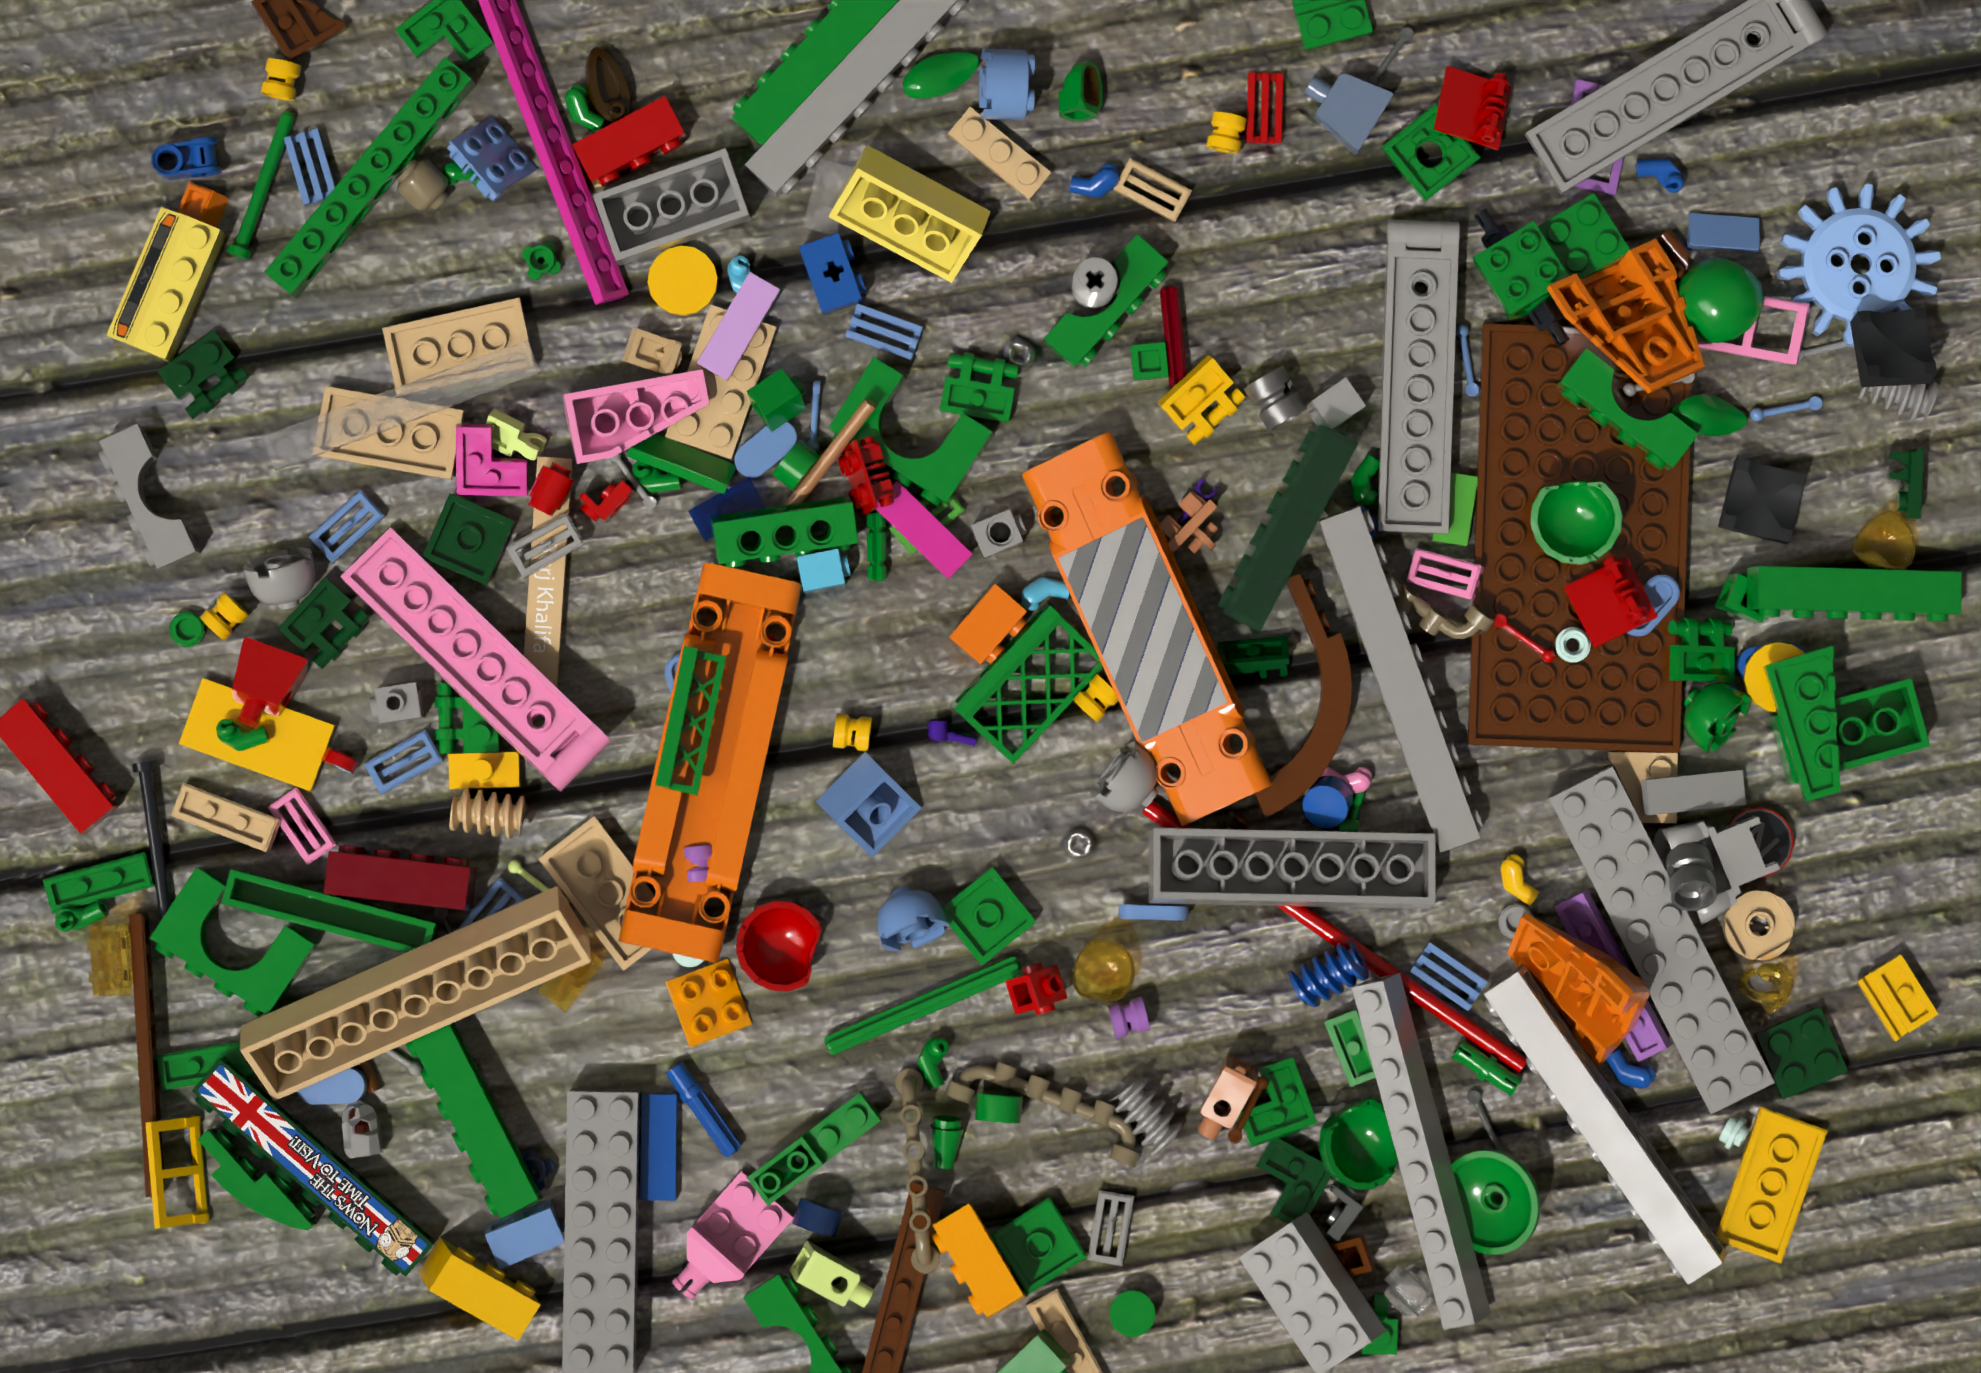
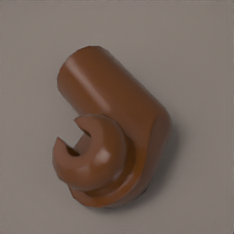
M1668 228L1657 238V241L1666 250L1668 258L1674 265L1677 273L1675 281H1678L1689 268L1690 252Z

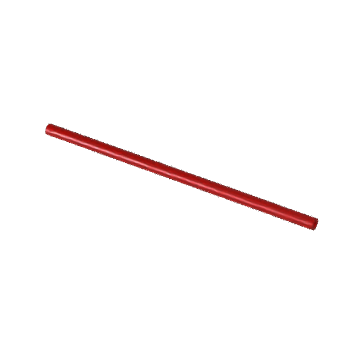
M1154 800L1141 813L1162 828L1194 829L1188 824L1181 826L1177 816ZM1276 906L1334 947L1340 943L1348 950L1350 949L1349 940L1351 939L1364 957L1368 970L1376 976L1383 977L1400 973L1405 994L1408 998L1483 1050L1498 1058L1499 1061L1515 1072L1519 1073L1527 1063L1526 1057L1309 907Z

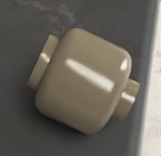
M413 159L396 177V180L399 182L397 192L417 211L425 210L429 206L435 210L448 197V194L444 191L448 185L447 176L428 159H423L419 162Z

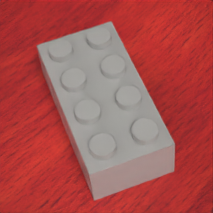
M726 148L593 194L613 255L619 266L751 220Z
M1308 1212L1239 1257L1315 1373H1325L1386 1332V1329Z

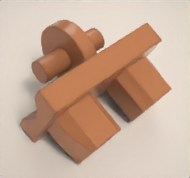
M1191 491L1178 504L1191 517L1190 521L1182 528L1168 515L1159 524L1173 554L1192 534L1196 538L1187 548L1193 554L1203 545L1210 551L1216 547L1210 537L1218 528L1212 522L1202 531L1199 529V526L1216 510L1217 506L1211 500L1206 502Z

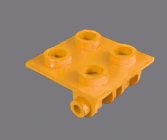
M728 959L666 981L690 1048L752 1025Z

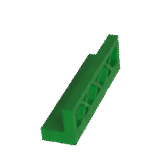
M684 646L655 784L656 787L698 796L726 656L698 651V648ZM697 659L718 663L715 677L703 685L694 673ZM694 679V681L698 685V688L690 693L692 681ZM713 684L710 697L705 688ZM702 691L709 702V707L706 713L695 719L687 705L691 697ZM687 714L692 722L683 727L685 715ZM706 718L704 731H702L698 723ZM695 726L702 736L701 746L688 754L680 743L681 734ZM678 749H680L684 757L676 762ZM699 753L697 765L695 766L691 757ZM687 760L695 771L693 785L687 786L672 783L674 768Z

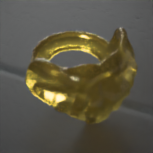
M1782 962L1777 964L1763 963L1759 968L1750 969L1742 975L1739 988L1747 999L1762 1003L1765 1012L1772 1014L1788 1004L1789 996L1792 994L1794 987V977L1792 971ZM1754 975H1759L1761 979L1777 986L1779 991L1757 992L1749 987L1748 980Z

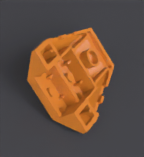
M1657 239L1629 250L1618 264L1581 280L1577 274H1573L1547 287V290L1565 318L1648 394L1702 370L1705 366L1693 326L1689 327L1684 313V309L1687 306L1684 297H1679L1675 283L1677 279L1675 267Z
M1527 913L1521 917L1507 954L1518 968L1523 964L1527 967L1593 1063L1599 1067L1634 1029L1651 991L1646 987L1641 978L1634 976L1625 966L1605 952Z

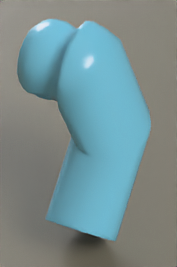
M741 255L735 256L727 268L732 289L736 293L750 272L748 259Z
M1040 577L1024 587L1021 593V605L1026 610L1034 611L1039 608L1040 602L1048 596L1068 600L1069 591L1064 581Z

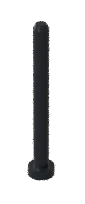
M156 760L134 763L132 768L133 773L139 772L158 911L161 916H164L172 905L153 777V770L158 769Z

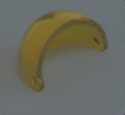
M1893 510L1881 513L1870 520L1858 532L1852 544V551L1857 559L1872 569L1903 570L1910 566L1915 556L1916 547L1913 532L1906 520Z
M1101 939L1089 942L1079 953L1074 965L1073 984L1075 990L1082 997L1101 1002H1115L1122 999L1129 992L1134 981L1135 967L1132 956L1123 945L1117 942Z

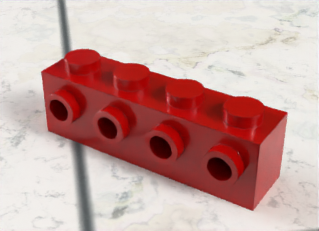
M23 698L0 717V738L80 834H87L119 807L114 801L117 795L105 781L99 783L91 774L95 769L83 754L76 756L69 745L72 741L60 727L54 729L46 720L50 714L38 700L32 703L30 699Z

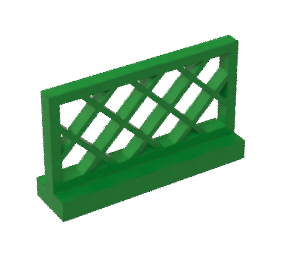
M1046 603L1027 622L1021 631L1011 639L992 664L989 663L950 705L1012 764L1026 752L1073 701L1072 699L1079 692H1082L1089 684V681L1103 669L1095 648L1067 623L1055 609ZM1060 625L1068 633L1069 648L1049 649V634ZM1074 639L1083 648H1074ZM1044 641V649H1036ZM1088 652L1098 661L1088 672L1074 673V653ZM1069 653V673L1050 674L1049 654ZM1031 654H1044L1045 674L1025 675V660ZM1020 666V675H1012ZM1075 677H1083V678L1075 685ZM1050 678H1069L1070 692L1064 698H1050ZM1025 679H1045V699H1026ZM1006 680H1020L1021 700H1001V686ZM996 692V701H988ZM1045 703V719L1040 724H1026V704ZM1051 703H1059V704L1051 711ZM1021 704V724L1002 725L1001 705ZM996 705L997 725L982 726L973 718L982 706ZM1027 729H1034L1027 737ZM987 730H997V739ZM1002 730H1022V743L1013 753L1002 745Z

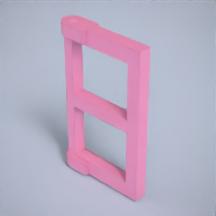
M1764 296L1763 306L1797 312L1788 354L1752 348L1757 320L1744 333L1742 346L1724 342L1709 343L1697 340L1698 346L1702 349L1797 366L1810 312V303H1799Z

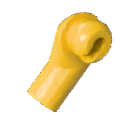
M1511 854L1507 856L1500 867L1503 887L1507 892L1531 906L1539 891L1524 882L1522 871L1524 860L1519 855Z

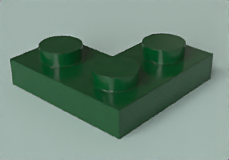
M1280 1138L1268 1142L1256 1164L1260 1169L1286 1182L1270 1214L1287 1224L1306 1212L1309 1215L1312 1213L1331 1178L1322 1161Z

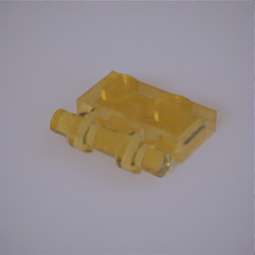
M128 924L89 926L90 940H86L87 951H91L92 972H88L89 983L93 985V997L132 995L133 973L130 969L129 949L131 947V938L128 933Z

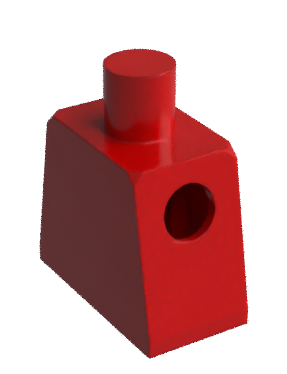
M244 637L232 687L233 700L243 704L238 720L246 725L257 727L263 712L280 716L308 673V659Z

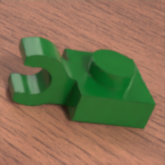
M1373 1292L1372 1310L1386 1329V1332L1361 1348L1362 1354L1397 1355L1398 1319L1397 1317H1388L1389 1295H1387V1292Z

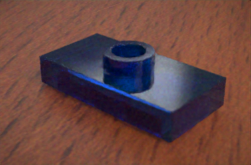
M749 477L727 489L725 494L720 493L688 512L704 541L707 542L713 539L710 516L766 508Z

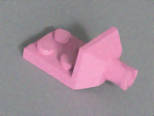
M743 1171L736 1176L687 1232V1260L689 1263L678 1277L673 1279L672 1283L680 1291L690 1279H693L692 1284L683 1293L692 1301L705 1284L710 1281L718 1283L740 1280L794 1218L776 1200L767 1206L748 1181V1175Z

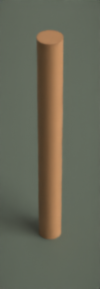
M865 398L785 502V505L805 501L876 409L877 405L872 400Z

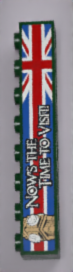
M226 1057L220 1058L192 1090L197 1095L194 1100L208 1113H211L213 1110L224 1119L221 1124L235 1136L241 1133L251 1142L248 1147L254 1154L263 1160L266 1157L271 1159L277 1165L274 1170L289 1183L295 1180L302 1186L304 1190L301 1193L308 1201L315 1206H318L319 1203L325 1206L330 1211L328 1217L341 1229H345L348 1226L357 1234L355 1241L366 1251L371 1252L374 1249L384 1258L381 1263L394 1275L397 1276L399 1273H402L406 1277L436 1243L434 1238L280 1104L274 1101L272 1097Z

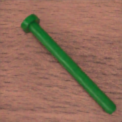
M284 111L280 116L234 245L228 244L226 253L247 261L251 257L252 252L247 249L285 147L284 138L289 136L295 119L294 114L289 111Z

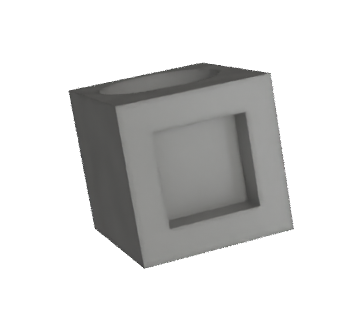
M1345 377L1310 402L1312 410L1308 413L1320 430L1326 427L1330 433L1363 410L1366 405Z
M1010 509L971 525L984 560L1023 544L1021 536L1027 534L1020 515L1012 516ZM996 524H1005L1009 527L1011 535L1003 543L995 542L990 536L991 528Z

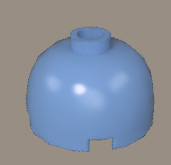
M902 887L891 893L892 897L883 903L878 912L877 930L882 947L889 951H902L900 944L912 942V948L923 946L941 937L946 932L944 926L949 927V922L941 903L932 894L923 890H912L911 887Z

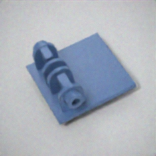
M493 116L449 141L450 145L447 148L451 152L449 157L461 169L465 168L463 170L465 175L471 171L475 172L470 181L474 183L480 179L476 187L482 192L485 199L490 198L493 202L502 196L503 190L537 170V167Z

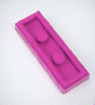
M896 481L892 485L896 495L893 497L894 504L881 508L880 503L877 502L878 507L876 510L936 569L949 579L969 559L972 553Z

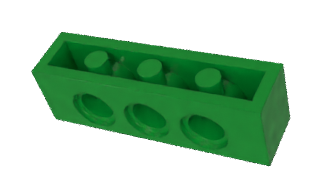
M849 495L710 516L716 559L718 564L725 563L726 567L743 566L746 564V560L760 558V562H773L780 560V555L794 553L796 557L814 554L816 549L823 548L845 551L850 549V544L858 543L853 502ZM823 520L828 523V529L824 534L813 535L810 533V528L814 522ZM787 525L794 529L793 535L788 540L781 541L775 538L776 531L781 526ZM747 531H755L759 534L758 541L751 546L743 545L740 542L742 535Z

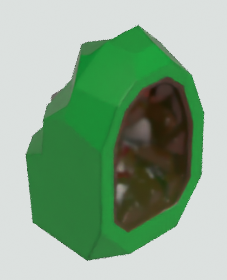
M1088 60L1079 61L1073 65L1072 70L1064 78L1063 89L1058 93L1059 117L1068 121H1086L1097 118L1102 107L1103 86L1100 72L1093 62Z

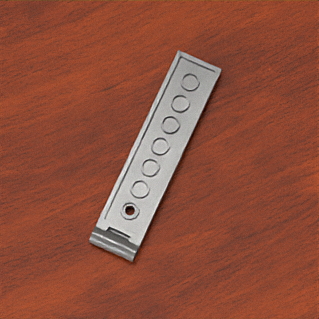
M1748 0L1525 133V136L1558 191L1562 194L1796 56L1829 34L1808 0ZM1747 35L1756 36L1758 44L1751 45L1747 40Z
M1388 219L1377 532L1448 534L1459 222ZM1418 282L1424 283L1427 287L1426 293H1417L1414 287L1415 284Z

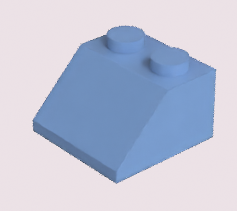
M866 752L816 801L872 858L922 809Z

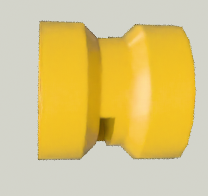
M268 58L265 70L268 73L267 79L262 82L260 93L276 99L295 101L297 90L294 84L295 79L300 77L302 66L285 60Z
M1213 112L1211 124L1215 130L1208 136L1206 148L1227 154H1240L1242 143L1239 140L1240 135L1238 133L1245 130L1247 119L1231 113Z
M223 592L217 598V604L212 609H206L199 617L216 635L225 641L232 634V628L237 623H243L250 615L229 594ZM217 611H218L224 618H226L230 623L228 624V623L217 613Z
M1098 674L1089 681V687L1086 691L1079 692L1072 699L1096 723L1105 716V710L1109 706H1113L1118 702L1113 688Z
M837 713L833 747L844 749L846 746H854L859 751L868 752L872 717L861 716L858 719L850 718L848 714Z

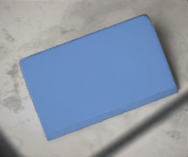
M1689 213L1686 247L1689 249L1757 253L1760 248L1759 218Z

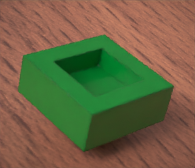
M1165 342L1130 345L1133 381L1169 377Z

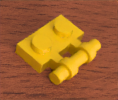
M1208 355L1165 394L1157 404L1181 430L1185 429L1191 422L1194 424L1195 427L1185 436L1195 446L1203 437L1209 438L1215 432L1213 428L1227 415L1231 417L1238 411L1237 406L1246 397L1238 388L1226 396L1224 392L1234 382L1218 363ZM1216 401L1218 405L1207 416L1203 417L1201 413Z

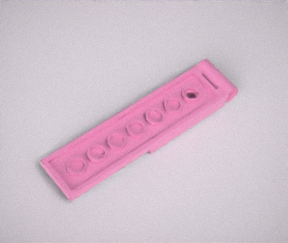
M391 527L340 576L471 707L560 792L611 742L586 715ZM544 718L545 723L542 726H534L536 719Z

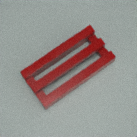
M1248 72L1246 144L1281 145L1283 73L1258 74ZM1255 81L1262 82L1260 136H1253ZM1269 82H1275L1274 137H1268Z

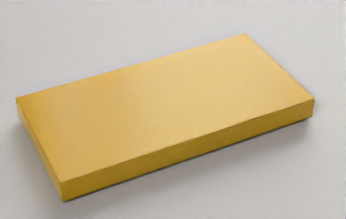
M202 678L179 744L312 792L323 763L321 759L325 750L329 747L336 725L285 708L280 716L263 712L257 727L246 725L238 720L243 704L233 700L232 688ZM223 719L232 720L246 731L265 726L270 742L244 751H236L219 740L216 726Z
M1759 1106L1715 1232L1719 1242L1782 1263L1828 1130Z

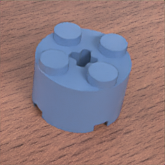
M983 48L981 59L988 60H986V68H980L979 108H986L980 114L981 119L1024 120L1025 116H1029L1030 111L1034 110V89H1028V81H1030V76H1034L1035 71L1034 54H1027L1026 50Z

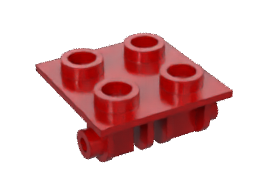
M1446 66L1433 129L1499 150L1511 92L1510 83L1507 81L1508 77L1505 74L1496 73L1489 80Z
M873 436L861 439L860 447L857 439L853 440L845 447L841 456L838 457L840 471L843 477L848 476L852 490H849V497L853 502V508L859 511L860 517H864L878 507L877 502L880 503L881 508L894 504L893 497L896 496L890 479L871 484L872 481L889 476L888 472L871 477L868 476L867 472L886 466L885 462L865 467L866 464L884 459L880 444L875 442Z
M1612 556L1603 562L1605 567L1564 586L1594 649L1658 617L1627 556L1617 560L1616 556Z

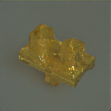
M591 952L590 963L544 982L538 992L566 1013L605 962Z

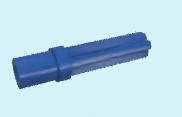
M683 1061L665 1073L679 1092L681 1100L689 1106L723 1156L727 1158L741 1148V1143L703 1091V1086L695 1080Z

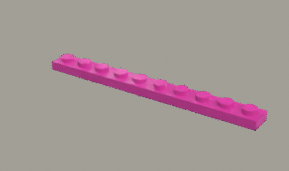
M478 0L594 303L598 305L621 299L629 294L613 255L516 0Z

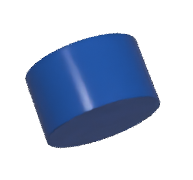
M1320 777L1309 788L1304 797V813L1308 820L1318 827H1336L1344 821L1353 805V793L1348 784L1338 777Z

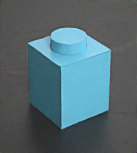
M838 549L797 557L804 593L846 585L845 577L851 576L847 555L840 556Z

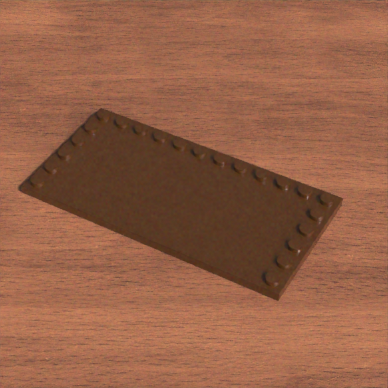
M1483 323L1474 564L1483 566L1484 570L1483 574H1480L1479 587H1476V597L1472 604L1476 603L1482 606L1493 616L1497 614L1505 615L1509 624L1544 649L1553 650L1556 657L1551 663L1544 662L1541 654L1503 627L1497 628L1493 624L1488 631L1480 629L1471 636L1467 745L1680 753L1682 681H1669L1670 645H1681V637L1670 634L1668 624L1672 620L1679 621L1683 618L1685 611L1690 446L1672 469L1668 470L1663 467L1662 470H1659L1646 461L1644 457L1647 453L1638 446L1632 449L1622 443L1616 437L1619 432L1609 424L1606 427H1602L1588 416L1590 413L1588 408L1581 403L1575 406L1567 401L1560 394L1563 389L1557 384L1582 351L1587 348L1615 369L1612 378V393L1620 409L1635 419L1650 421L1672 413L1675 404L1691 397L1692 382L1689 384L1677 382L1666 385L1649 394L1645 390L1637 391L1633 396H1626L1623 393V386L1626 383H1633L1634 385L1637 383L1576 327H1562L1570 340L1564 345L1557 347L1548 331H1539L1535 325ZM1600 480L1617 497L1622 512L1621 533L1618 535L1612 548L1598 558V560L1581 565L1562 563L1547 555L1536 542L1530 524L1532 505L1540 490L1549 484L1558 482ZM1616 556L1617 560L1627 556L1642 586L1650 578L1657 575L1670 576L1677 582L1680 590L1678 601L1650 633L1640 637H1634L1625 633L1595 649L1591 643L1589 654L1579 662L1564 661L1557 654L1555 641L1561 631L1570 627H1577L1585 631L1564 586L1605 567L1603 562L1606 559ZM1570 638L1566 643V647L1569 651L1575 652L1579 647V643L1576 639Z

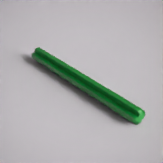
M1011 956L824 1037L825 1045L831 1055H836L1002 984L1006 980L1018 977L1022 974L1021 967L1016 957Z

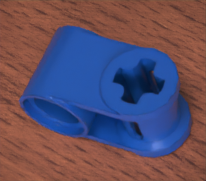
M202 137L186 142L164 144L157 147L151 156L153 168L166 180L191 177L202 178L222 173L221 167L217 166L215 145L218 144L216 137ZM203 151H204V157H205V164H204V160H203V153H202ZM165 155H176L178 163L174 169L169 171L161 169L160 161Z

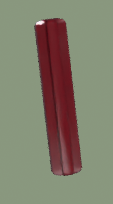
M1167 286L1161 288L1160 299L1169 388L1172 389L1187 375L1179 289L1176 286Z

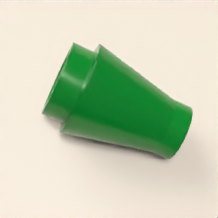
M950 1115L934 1116L933 1124L929 1125L933 1151V1167L952 1169L954 1168L955 1157L964 1131V1127L961 1126V1118Z

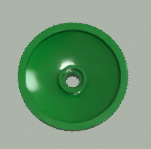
M1491 1149L1469 1152L1452 1164L1474 1251L1483 1254L1499 1255L1511 1252L1523 1245L1534 1233L1541 1211L1537 1185L1525 1166L1514 1157ZM1496 1191L1503 1195V1202L1496 1198Z

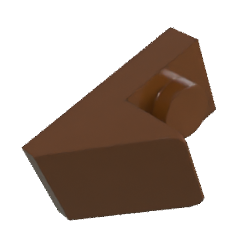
M1353 1234L1341 1241L1329 1244L1350 1277L1375 1270L1364 1235Z

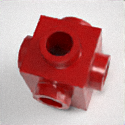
M1042 962L1021 968L1023 975L1005 981L1015 1015L1031 1010L1035 1011L1036 1016L1056 1010L1054 1003L1068 998L1058 965L1043 968Z

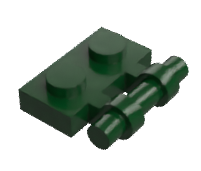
M215 330L157 371L178 400L181 401L190 393L192 394L195 401L185 408L192 419H195L203 412L207 414L215 408L213 404L228 393L233 395L240 389L239 385L250 378L242 367L232 374L225 368L235 361L236 358ZM214 375H217L221 382L205 393L200 386Z
M325 577L278 629L304 653L313 644H316L321 651L313 658V661L323 669L331 660H337L342 654L340 650L353 636L357 638L363 632L362 627L370 617L362 609H359L352 618L346 615L344 611L353 601L330 579ZM336 620L343 627L328 641L322 634Z

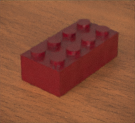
M339 845L338 851H329L324 894L460 910L473 909L477 867H469V859L445 857L444 863H435L434 855L409 853V859L399 858L400 851L374 849L373 855L364 854L365 847Z

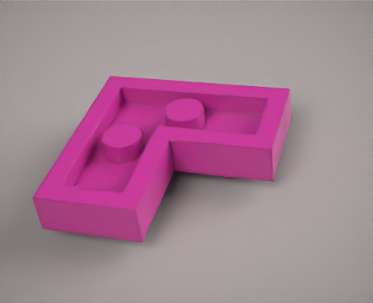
M457 423L456 425L457 495L527 496L528 459L493 458L492 424Z

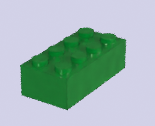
M1911 678L1835 698L1840 771L1930 747ZM1778 714L1769 716L1787 785L1798 783Z

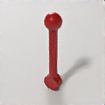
M1497 614L1494 616L1496 620L1493 625L1495 627H1503L1541 654L1544 662L1551 663L1555 660L1556 655L1553 650L1544 649L1509 624L1505 615Z

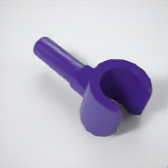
M1201 479L1195 486L1194 493L1208 502L1215 496L1217 487L1214 488L1210 495H1204L1200 491V486L1206 479ZM1183 512L1178 521L1185 525L1190 516Z
M931 721L928 723V736L934 741H955L972 746L976 745V737L948 732V721Z

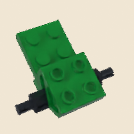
M1594 193L1539 226L1532 221L1510 234L1504 224L1496 225L1487 208L1479 211L1474 216L1485 232L1481 240L1486 249L1473 256V263L1510 320L1529 315L1539 331H1548L1557 347L1567 343L1570 338L1558 322L1563 316L1547 287L1573 274H1577L1581 280L1602 271L1620 261L1630 250Z

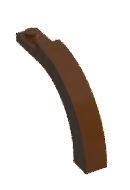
M1300 573L1285 581L1318 660L1321 681L1320 702L1313 727L1299 751L1281 769L1269 776L1273 784L1272 786L1254 794L1264 818L1282 810L1297 800L1323 774L1342 741L1351 706V669L1342 635L1339 633L1327 638L1325 632L1330 630L1328 621L1323 611L1316 612L1311 600L1317 597L1310 579L1303 580Z

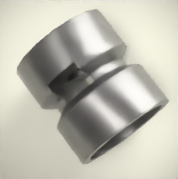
M1283 366L1244 388L1253 406H1260L1259 416L1268 432L1308 409L1299 393L1291 392L1292 381Z
M1696 843L1683 844L1672 849L1666 856L1671 901L1676 907L1686 911H1698L1707 908L1717 898L1716 881L1713 875V859L1710 850Z

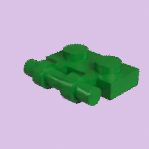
M964 352V355L950 353L948 367L961 369L960 378L945 377L940 412L960 416L964 413L972 418L1009 424L1015 388L1001 386L1002 378L1017 379L1019 365L1005 363L1006 359L995 357V361L975 358L973 353ZM972 371L992 374L991 384L970 381Z
M1689 617L1669 622V633L1681 637V645H1670L1669 681L1734 682L1735 647L1724 646V636H1730L1733 631L1731 623L1722 622L1717 618H1708L1702 622ZM1698 635L1706 638V646H1698Z
M448 683L438 684V697L435 698V709H438L439 729H435V738L439 740V754H453V740H463L464 753L500 752V734L462 697H452V687ZM452 708H462L463 729H453Z

